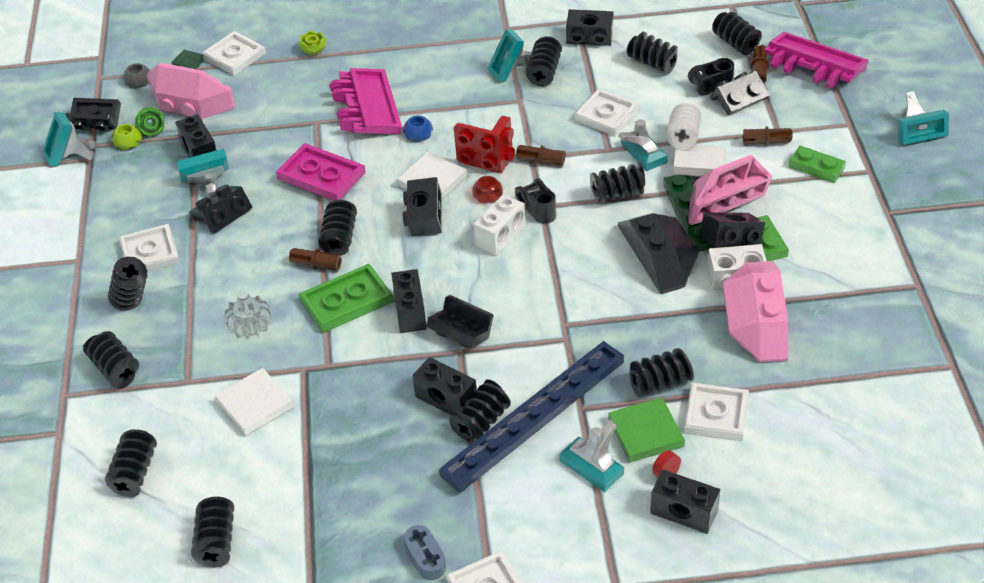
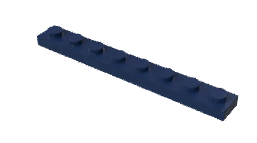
M605 341L601 342L439 469L440 477L461 493L624 363V355Z

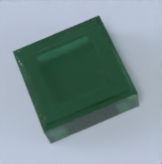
M184 49L171 63L176 66L197 69L203 63L204 58L203 54Z

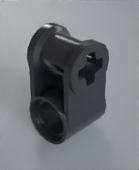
M719 58L709 63L694 66L688 72L687 77L691 83L696 85V91L700 95L705 96L713 93L716 90L715 86L720 82L727 80L729 83L734 80L735 64L729 58Z
M540 178L534 179L533 183L515 188L516 199L525 204V209L537 222L547 224L556 219V195Z

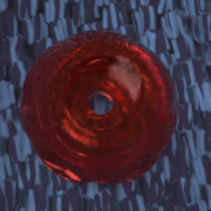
M483 176L475 181L472 187V194L480 203H495L503 195V186L498 179L492 176Z

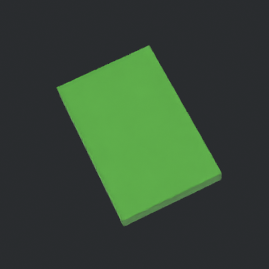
M370 263L298 294L300 302L322 334L394 302V295Z

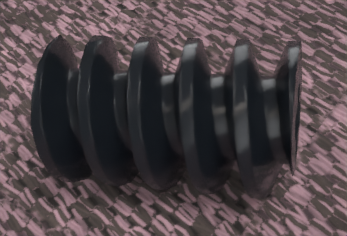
M722 12L718 14L712 24L713 33L743 55L751 54L754 51V47L762 39V32L753 25H750L749 22L738 16L735 12Z
M642 31L638 36L632 37L626 50L628 57L642 61L643 64H649L650 67L664 71L666 74L672 72L678 57V47L676 45L670 48L669 42L663 43L660 38L655 40L654 35L647 37L645 31Z
M544 36L536 40L533 45L526 67V76L536 86H548L554 79L562 52V46L557 39L551 36Z
M640 162L637 166L634 164L628 165L627 169L624 166H620L617 170L614 168L609 169L608 173L605 170L599 171L598 175L595 172L590 173L592 193L594 197H599L602 203L605 202L607 194L611 201L615 200L616 192H618L621 199L625 198L626 190L630 196H634L635 188L638 189L640 194H644L645 174Z
M334 200L326 206L318 239L319 247L323 252L339 254L341 256L349 252L357 215V208L353 203L346 200Z
M127 256L116 261L108 292V300L114 308L131 310L140 304L148 273L146 265L140 259Z
M105 331L94 335L83 345L85 355L88 356L114 388L123 389L134 380L135 374L139 369V362L113 332Z
M680 348L673 349L672 353L665 351L661 356L655 354L651 357V360L649 358H642L640 362L632 361L629 367L632 389L638 397H641V388H644L647 394H651V385L653 384L658 391H661L663 381L668 388L673 387V378H675L679 385L684 382L683 375L690 382L694 380L692 365L687 355Z
M486 379L484 384H481L477 391L473 392L470 398L464 402L463 406H460L456 413L450 417V425L453 431L461 438L470 439L472 437L478 439L483 435V432L490 429V424H494L497 421V417L503 415L504 409L510 407L511 401L498 383Z
M131 429L121 434L116 452L109 465V471L105 476L106 485L115 493L126 497H136L141 491L140 486L143 485L144 476H146L148 471L147 467L150 466L151 457H153L155 452L154 448L157 446V441L152 434L139 429Z
M220 496L209 497L200 501L196 506L191 556L197 563L203 566L222 567L230 560L229 552L231 551L230 542L232 541L231 532L233 531L232 522L234 520L233 512L235 505L228 498Z

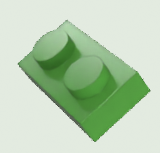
M799 145L789 159L788 167L835 183L844 171L846 161Z
M769 216L757 217L765 222L761 244L766 261L788 257L789 249Z

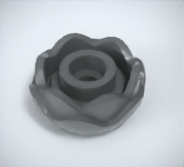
M140 63L129 65L123 74L125 84L132 88L147 86L149 82L146 74L150 69Z

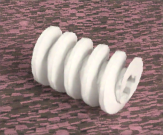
M681 103L673 108L670 114L667 140L677 150L690 149L697 142L701 112L696 105Z

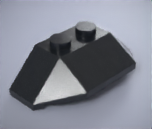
M651 213L618 222L619 229L660 294L686 286L699 251L676 217Z

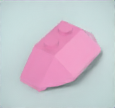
M159 63L146 74L151 93L161 111L184 116L198 114L201 119L232 110L235 107L232 88L228 85H223L204 71Z
M752 155L713 169L697 179L694 184V190L690 199L688 223L695 225L702 222L704 212H726L764 196L772 175Z
M774 261L746 262L723 282L729 335L750 352L759 363L787 361L788 317L781 271Z

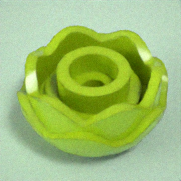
M308 31L305 35L300 36V42H298L300 49L304 53L317 55L324 50L326 37L324 38L321 32Z
M132 124L119 125L112 134L113 144L122 150L137 147L142 140L141 132Z

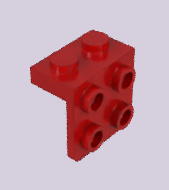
M501 115L492 130L463 123L455 124L453 129L457 161L465 165L502 174L507 164L512 162L515 155V148L512 145L514 129L511 128V117Z

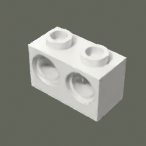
M503 194L473 224L475 247L497 256L525 227V204Z
M762 244L710 248L707 269L712 289H723V282L746 262L766 261Z

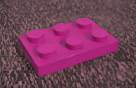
M306 143L276 171L277 179L333 201L341 200L366 173L365 165Z

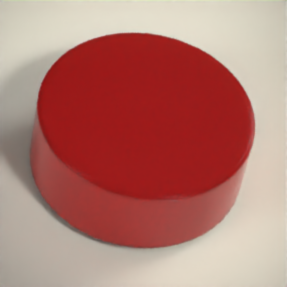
M670 450L661 453L653 464V475L658 478L662 469L676 474L681 465V458Z

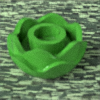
M154 107L143 108L135 117V126L141 134L147 137H154L162 132L165 127L164 115Z

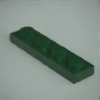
M684 175L664 177L663 185L677 219L698 251L717 248L699 238L702 222L695 225L688 223L690 199L694 190L690 177Z

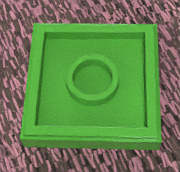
M662 397L608 412V420L618 424L614 432L629 462L681 448L685 445V439Z

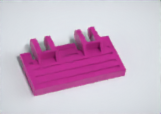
M785 31L769 41V46L764 49L767 55L773 56L770 62L771 68L776 69L783 64V72L788 74L795 70L798 65L814 71L817 70L814 74L813 82L819 84L826 79V87L831 89L839 84L840 80L848 83L851 82L867 68L869 61L868 59Z
M350 68L349 72L339 71V80L331 81L329 87L332 92L333 101H340L347 105L346 109L341 108L336 113L338 121L340 120V129L345 132L401 134L402 124L385 69Z

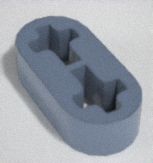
M415 525L407 529L404 534L405 548L419 574L427 580L439 579L446 571L444 553L431 531L423 525ZM418 538L420 541H423L424 547L421 548L418 542L413 540ZM429 557L432 563H437V565L432 567L430 564H427L426 558Z

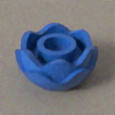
M420 115L410 117L403 127V133H405L406 138L416 142L430 138L431 131H433L432 123Z

